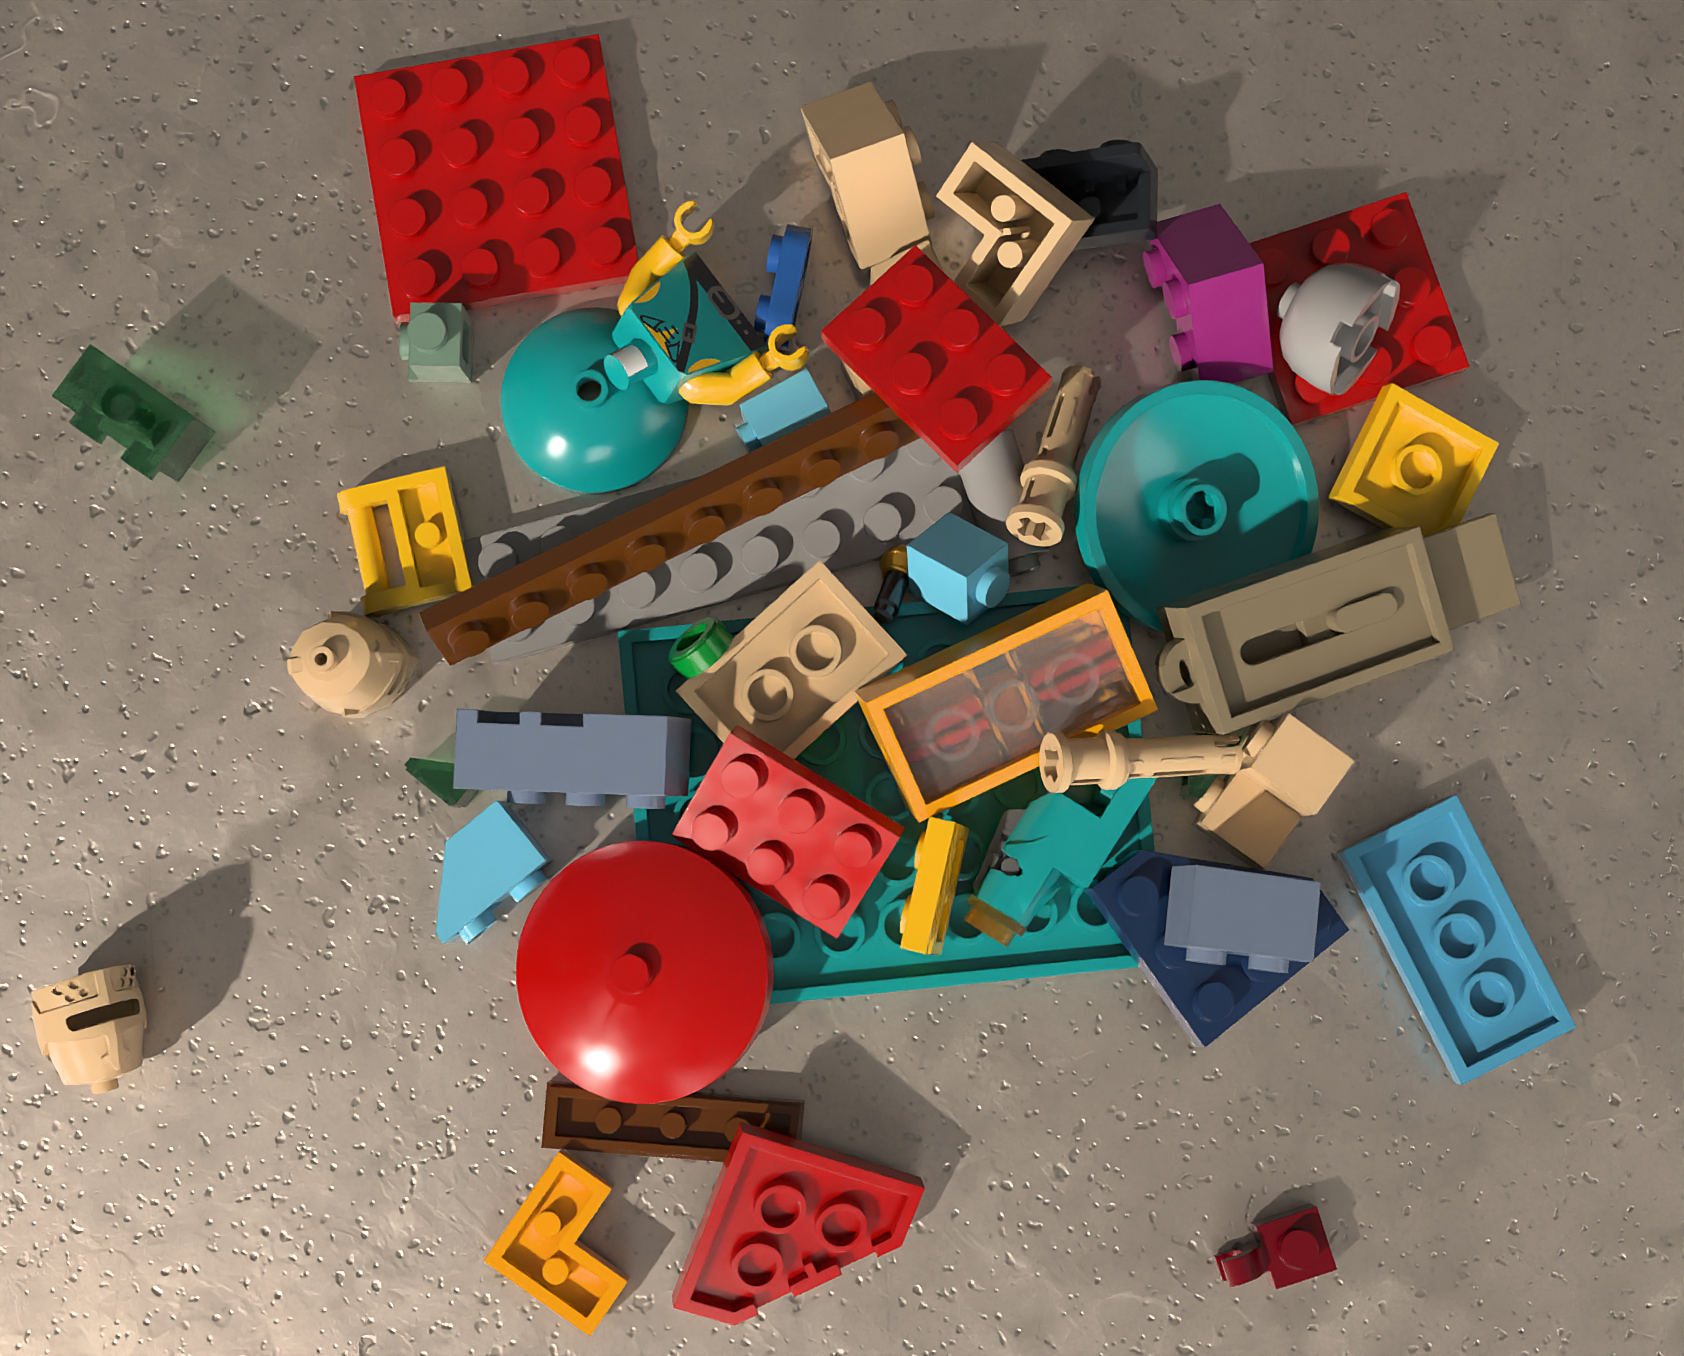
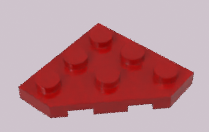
M739 1122L673 1291V1308L735 1326L758 1315L757 1308L790 1292L796 1297L842 1275L840 1268L874 1252L877 1257H880L901 1247L925 1190L921 1177Z

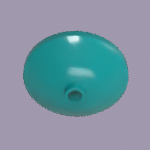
M589 307L574 309L550 318L535 328L521 342L511 357L504 374L501 389V412L505 430L511 444L522 460L536 474L555 486L569 491L585 494H606L639 484L665 464L675 451L685 430L689 410V402L682 399L671 404H665L658 401L643 380L626 390L618 389L609 380L604 369V358L619 349L612 336V332L621 318L619 310ZM587 382H597L602 387L601 394L593 401H585L579 397L580 388Z

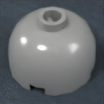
M1354 262L1328 265L1313 272L1302 285L1297 282L1291 284L1284 293L1277 309V317L1283 320L1280 329L1282 355L1291 369L1312 386L1331 395L1335 393L1339 396L1346 393L1358 381L1378 351L1369 346L1378 326L1387 331L1390 327L1399 301L1400 284L1380 271Z

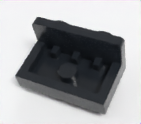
M1117 139L1104 142L1099 148L1074 152L1065 149H1052L1043 152L1039 157L1021 160L1095 218L1072 251L1157 239L1158 168L1141 143Z

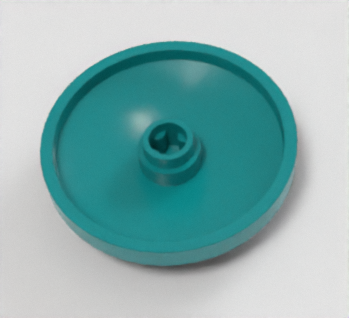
M1196 380L1171 383L1154 388L1139 395L1118 410L1097 434L1086 454L1077 481L1074 503V520L1079 549L1096 586L1108 590L1116 609L1139 625L1164 633L1156 607L1312 553L1319 521V494L1316 475L1309 453L1301 437L1286 417L1271 403L1243 387L1219 381Z

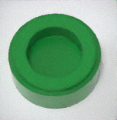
M717 617L704 618L688 628L676 640L669 651L668 660L685 679L696 677L722 657L731 645L733 635Z

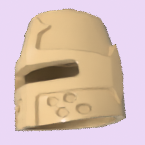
M330 611L327 619L301 633L292 647L290 658L287 660L289 675L294 678L302 691L326 711L340 713L342 717L364 718L371 713L391 706L404 693L414 674L415 666L419 664L420 658L417 652L412 651L405 639L388 625L360 614L347 611Z
M134 964L106 967L31 991L32 1015L38 1044L43 1057L50 1056L64 1085L90 1084L93 1094L108 1092L119 1087L117 1078L142 1065L144 1029L147 1028V1014Z

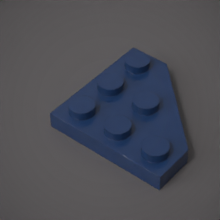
M1133 850L1094 880L1088 888H1084V890L1195 1046L1207 1047L1310 962L1289 961L1288 973H1277L1248 969L1249 956L1227 953L1226 965L1186 961L1187 948L1164 945L1172 866L1201 865L1314 881V879L1165 853ZM1321 889L1314 959L1349 931Z

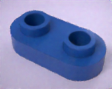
M787 224L784 236L772 235L766 272L776 273L771 296L760 295L754 321V329L758 333L764 334V342L767 344V347H769L768 342L772 331L778 326L784 324L796 326L811 251L812 228ZM792 339L785 341L779 350L789 351Z

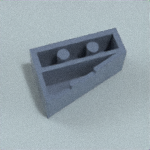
M457 709L453 789L506 790L507 803L545 804L546 792L566 793V805L605 806V794L626 795V808L665 809L666 796H688L691 719L669 716L590 713L563 714L536 711L495 712L478 709Z

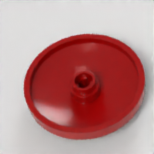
M627 841L611 844L589 852L566 866L549 882L535 901L525 921L517 950L516 985L519 1003L528 1029L540 1050L564 1076L578 1086L601 1097L625 1103L654 1104L675 1100L703 1089L723 1077L742 1059L756 1040L764 1024L773 991L774 964L771 941L762 915L748 891L729 871L691 848L670 842Z

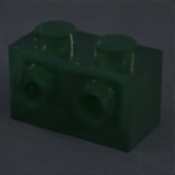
M89 344L52 395V397L75 412L69 421L71 425L101 445L108 436L127 448L120 459L152 481L160 471L179 482L215 434L213 429L91 344Z

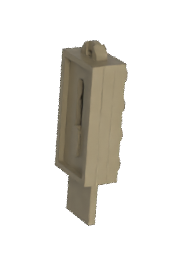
M1488 513L1422 536L1420 526L1382 528L1156 607L1167 642L1157 654L1154 664L1157 665V680L1163 693L1172 700L1185 703L1193 730L1224 735L1455 651L1449 630L1521 605L1496 513Z

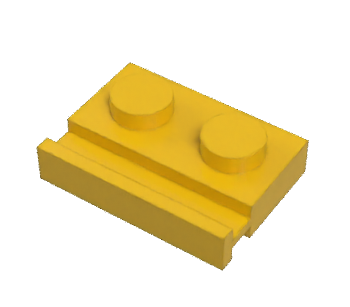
M929 817L927 830L921 833L916 849L914 867L917 869L913 892L912 895H908L902 911L900 933H903L900 948L923 954H942L969 828L956 822Z

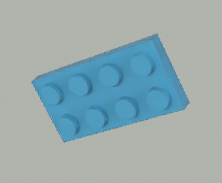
M1450 795L1337 851L1455 1083L1463 1085L1576 1028L1457 795Z

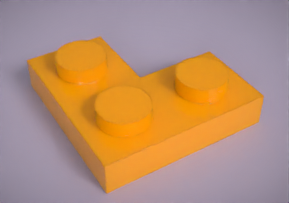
M561 1149L483 1261L585 1334L591 1336L630 1277L577 1240L614 1185Z

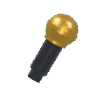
M904 544L892 546L884 552L880 559L883 581L874 604V618L881 624H889L892 622L893 617L897 616L906 590L909 588L907 545Z

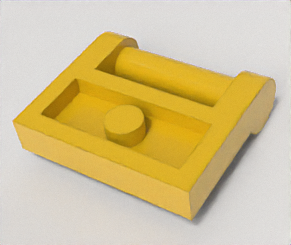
M445 466L353 487L337 494L341 514L348 515L365 589L366 595L360 597L364 616L373 618L389 615L401 609L448 599L473 587L463 543L465 539L449 470ZM386 504L389 507L406 585L390 588L373 514V509Z

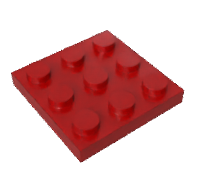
M1407 192L1249 243L1264 263L1273 372L1267 373L1281 413L1294 428L1376 400L1382 386L1393 383L1407 391L1461 373L1470 367ZM1354 262L1371 267L1397 281L1400 284L1399 301L1388 331L1379 326L1369 346L1378 351L1366 370L1346 393L1340 396L1335 393L1331 395L1312 386L1297 375L1284 359L1280 344V329L1283 320L1277 317V309L1284 293L1291 284L1297 282L1302 285L1313 272L1328 265Z

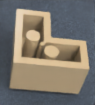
M870 81L800 106L815 160L831 188L845 241L860 269L876 265L926 240H929L932 245L926 220L935 217L933 203L923 181L916 183L912 167L915 164L921 163L919 147L909 125L903 127L895 102L892 99L884 102Z
M972 142L936 195L937 198L985 235L953 282L999 326L1014 324L1024 320L1095 219L998 142Z
M1286 714L1270 721L1263 720L1257 726L1255 724L1249 725L1240 736L1238 743L1234 745H1242L1243 749L1242 766L1239 772L1227 774L1224 779L1214 775L1193 803V806L1200 810V813L1191 825L1246 865L1255 869H1265L1303 816L1316 815L1354 763L1352 758L1291 714Z

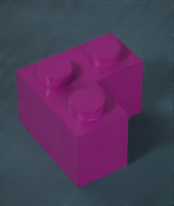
M1217 204L1158 221L1157 239L1150 240L1151 249L1143 252V262L1152 288H1162L1167 310L1171 318L1176 319L1177 334L1169 337V345L1177 370L1179 372L1187 371L1193 381L1207 380L1230 384L1273 372L1264 263L1222 205Z

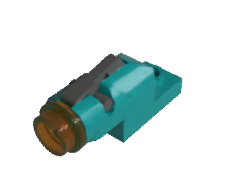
M1158 777L1127 779L1126 783L1114 790H1104L1099 787L1092 800L1101 806L1096 815L1065 795L1051 792L1030 802L1026 809L1005 810L1002 813L974 880L973 888L975 891L967 900L971 908L963 920L1008 948L1015 935L1022 938L1033 917L1061 889L1062 886L1056 883L1060 876H1063L1080 888L1089 887Z

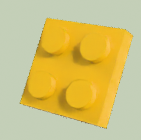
M1393 383L1382 386L1328 498L1381 528L1420 526L1422 536L1461 523L1499 443Z

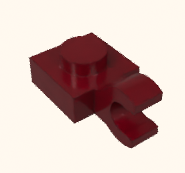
M1311 1203L1251 1222L1250 1225L1256 1242L1213 1255L1221 1281H1227L1229 1287L1251 1282L1266 1273L1270 1286L1277 1290L1337 1270L1318 1208Z

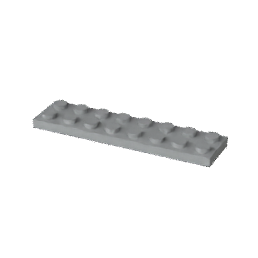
M919 438L893 451L882 459L874 460L837 478L827 486L816 488L779 506L767 515L750 520L720 535L709 543L701 544L662 563L654 570L643 572L604 591L594 599L579 603L546 619L534 628L526 629L489 647L492 663L499 665L616 633L617 631L627 630L791 585L819 560L831 573L879 561L884 552L892 546L908 545L948 512L976 526L960 472L956 473L922 438ZM698 477L463 540L473 586Z

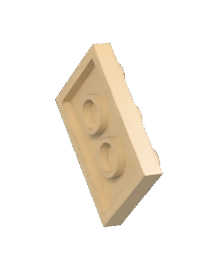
M819 560L737 634L727 651L716 663L698 676L688 679L676 692L723 743L734 727L739 725L795 760L858 702L854 691L884 678L907 657V654Z

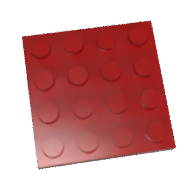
M599 34L354 76L392 313L397 322L410 321L411 302L462 303L466 310H473L626 283L631 269L639 261Z

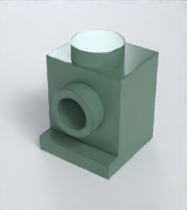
M411 302L410 322H402L399 330V351L401 359L408 360L409 382L472 383L474 321L463 304Z

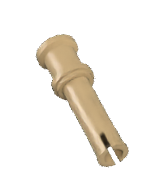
M1074 365L1065 368L1062 372L1058 393L1044 430L1039 452L1036 458L1030 460L1022 470L1020 481L1023 491L1018 505L1011 508L1008 513L1006 526L1014 537L1027 544L1041 547L1052 546L1059 543L1063 537L1065 526L1061 518L1066 502L1076 494L1078 478L1074 471L1075 462L1082 446L1094 401H1096L1101 387L1100 376L1094 377L1095 371L1088 367Z
M1100 730L1095 737L1069 739L1063 733L1055 732L1047 733L1042 740L1039 766L1043 783L1051 793H1063L1068 789L1069 785L1098 784L1101 789L1114 790L1126 783L1127 779L1236 774L1242 766L1243 749L1242 745L1227 747L1228 744H1237L1240 740L1234 732L1224 735L1125 738L1115 730Z

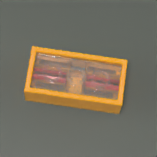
M1090 583L1075 588L854 691L906 808L918 822L1038 767L1040 746L1047 733H1063L1067 739L1095 737L1100 730H1117L1158 710L1108 590Z

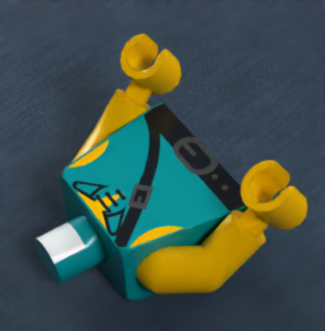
M688 201L679 206L675 213V232L669 238L662 235L631 269L617 303L621 318L612 332L613 340L619 349L604 358V369L609 380L618 389L626 390L643 380L658 401L665 404L685 399L691 404L729 406L773 379L772 371L780 367L790 371L800 369L806 364L809 351L807 346H803L791 355L779 353L781 345L798 334L797 328L794 325L784 324L772 331L768 342L770 350L762 355L767 344L695 251L687 257L683 252L689 244L700 245L708 241L714 229L713 218L699 232L693 233L684 229V220L697 207L696 201Z

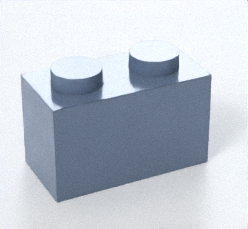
M1201 865L1172 866L1164 945L1187 948L1186 961L1226 965L1228 953L1249 956L1248 969L1288 973L1289 961L1314 962L1321 882Z

